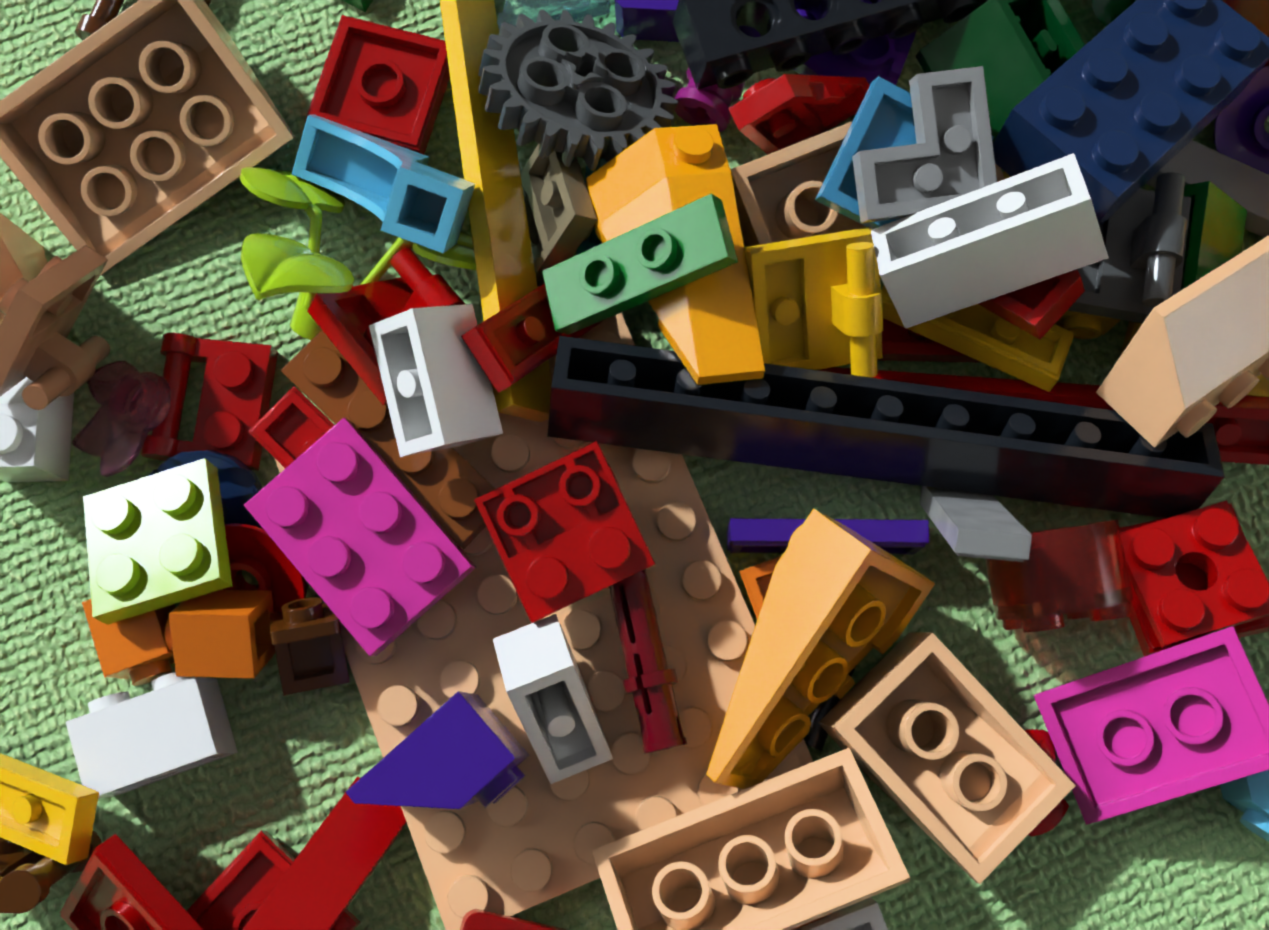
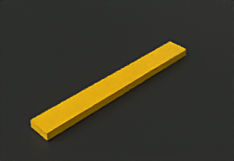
M440 0L463 175L465 180L476 184L468 211L483 321L538 287L514 129L500 130L498 128L501 113L486 112L485 105L488 96L479 94L478 91L481 80L478 73L483 51L487 48L490 34L499 35L494 0ZM549 360L499 393L492 384L499 413L537 422L549 419L552 386Z

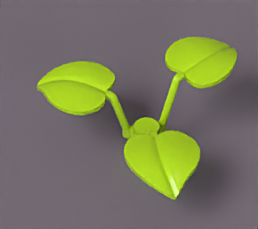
M245 167L241 170L240 181L248 191L258 198L279 206L304 209L310 219L308 247L295 240L281 236L259 233L250 234L245 237L242 244L241 262L248 283L257 300L283 293L300 292L290 327L298 335L312 340L322 330L307 312L316 293L347 292L351 290L354 283V277L345 265L320 254L322 211L343 212L345 206L342 195L291 175L292 171ZM461 231L457 244L444 254L398 237L360 285L378 282L390 268L393 256L404 248H410L418 255L437 263L476 270L472 236Z

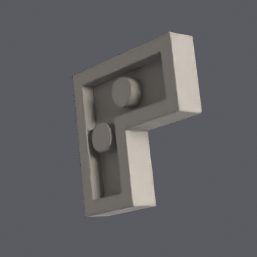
M983 66L916 74L909 80L917 144L864 150L852 156L861 224L904 218L997 182Z

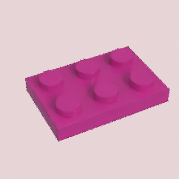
M345 417L244 504L245 508L369 656H377L476 568L475 564L357 427Z
M1234 626L1033 695L1064 772L1076 785L1072 792L1086 825L1269 770V702Z

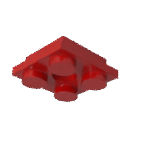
M1227 500L1117 533L1111 538L1162 649L1231 626L1241 625L1269 616V582ZM1190 563L1199 567L1207 577V589L1199 591L1183 585L1177 577L1176 564Z

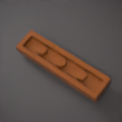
M323 330L280 370L333 423L337 424L344 417L350 420L459 546L465 549L486 527L474 499L496 488L453 447L400 457L388 404H381Z

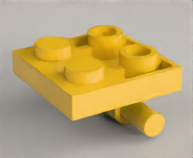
M866 227L744 247L764 363L811 370L851 364V375L872 378L878 374L877 359L883 358V303L880 274L871 235L872 228Z

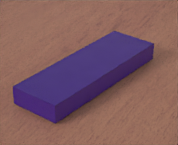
M730 518L727 526V550L730 553L783 554L788 547L793 532L806 519ZM834 519L889 554L914 555L929 543V520Z

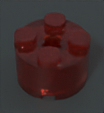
M1118 519L1088 523V525L1077 527H1062L1030 532L1032 540L1029 560L1024 559V562L985 559L996 620H1002L1004 630L1023 629V632H1038L1065 627L1063 614L1067 615V619L1089 618L1090 621L1112 620L1132 615L1130 601H1133L1134 598Z

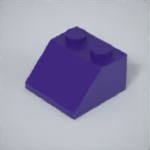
M458 691L346 791V794L355 804L461 809L479 801L486 808L491 803L495 804L525 777L517 766L529 754L478 695Z

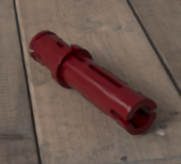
M646 569L609 586L629 676L628 679L623 680L625 693L633 694L644 744L643 751L646 754L685 745L687 740L683 734L672 687L673 684L678 683L676 670L668 669L656 609L653 604Z

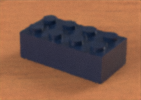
M1136 0L1011 110L993 142L995 164L1012 177L1074 153L1100 227L1242 93L1269 60V37L1222 0Z

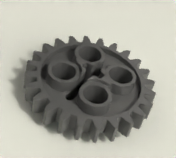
M539 10L536 23L524 14L518 15L516 26L506 22L501 23L499 35L490 34L487 48L483 51L478 76L481 77L478 89L479 94L488 96L485 105L486 112L501 113L498 123L500 130L514 128L520 130L516 144L522 146L532 141L541 144L539 157L543 159L553 151L562 153L564 166L567 167L572 165L575 156L581 157L591 171L596 170L599 159L604 158L609 162L652 129L670 127L678 100L672 98L676 87L675 83L664 80L668 70L667 66L650 64L655 51L653 49L636 50L633 47L637 36L630 34L619 38L614 35L616 29L614 23L610 22L600 29L595 27L593 17L589 14L584 17L582 23L574 22L567 10H562L560 20H554L545 10Z

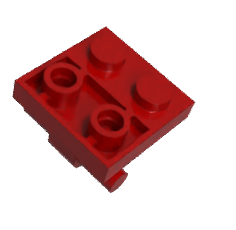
M410 248L400 250L391 259V265L401 277L352 286L351 290L342 293H316L307 311L382 405H386L387 400L369 325L412 308L465 304L447 281L439 274L432 275Z
M597 441L474 499L531 623L656 564L620 490V485Z

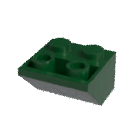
M988 0L921 48L915 57L924 73L983 66L991 135L994 137L993 143L1011 110L1084 47L1085 44L1059 0Z

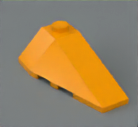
M717 124L654 128L586 178V187L597 217V221L594 224L595 233L601 243H604L711 193L721 199L738 263L653 298L648 302L659 317V329L697 385L762 379L765 367L733 180Z
M813 508L805 522L793 532L787 549L775 565L706 775L714 783L740 789H747L762 783L809 733L811 726L809 715L821 702L828 700L833 695L841 699L855 685L854 680L848 674L873 648L883 655L894 644L935 583L849 527Z

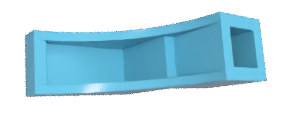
M315 114L307 116L291 174L336 192L368 209L382 221L380 231L443 254L457 244L476 185L473 182L427 166L429 156Z

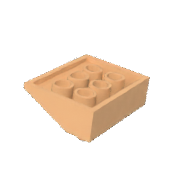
M138 0L0 101L1 159L76 250L87 245L108 259L100 276L238 179L243 168L255 167L295 138L236 44L204 0Z

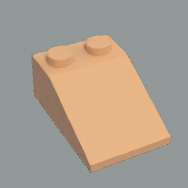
M909 632L818 722L843 750L850 748L858 767L978 884H981L1076 786L933 632Z

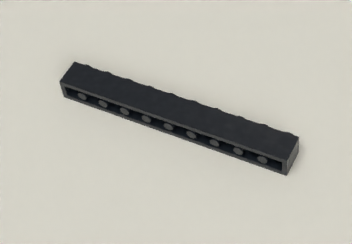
M559 336L551 386L547 437L592 443L597 441L600 444L1160 518H1170L1199 509L1225 478L1212 423H1205L1198 431L1187 438L1178 431L1154 448L1115 410L764 363L765 373L762 379L697 385L675 351Z

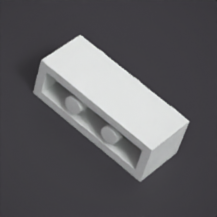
M1074 153L871 230L880 277L905 329L1109 258L1092 200Z

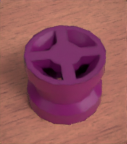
M688 67L687 79L689 82L686 87L681 88L676 93L674 98L678 100L675 109L676 114L692 126L717 124L719 132H723L728 127L732 118L728 108H730L732 102L741 98L746 81L726 89H721L715 84L697 90Z

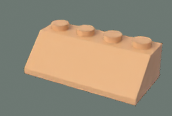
M1269 236L1154 307L1096 391L1107 404L1154 448L1178 431L1185 438L1194 434L1216 413L1217 408L1215 405L1219 402L1227 408L1234 406L1259 382L1258 375L1262 374L1269 380Z
M850 748L592 850L618 930H791L910 882L907 869Z

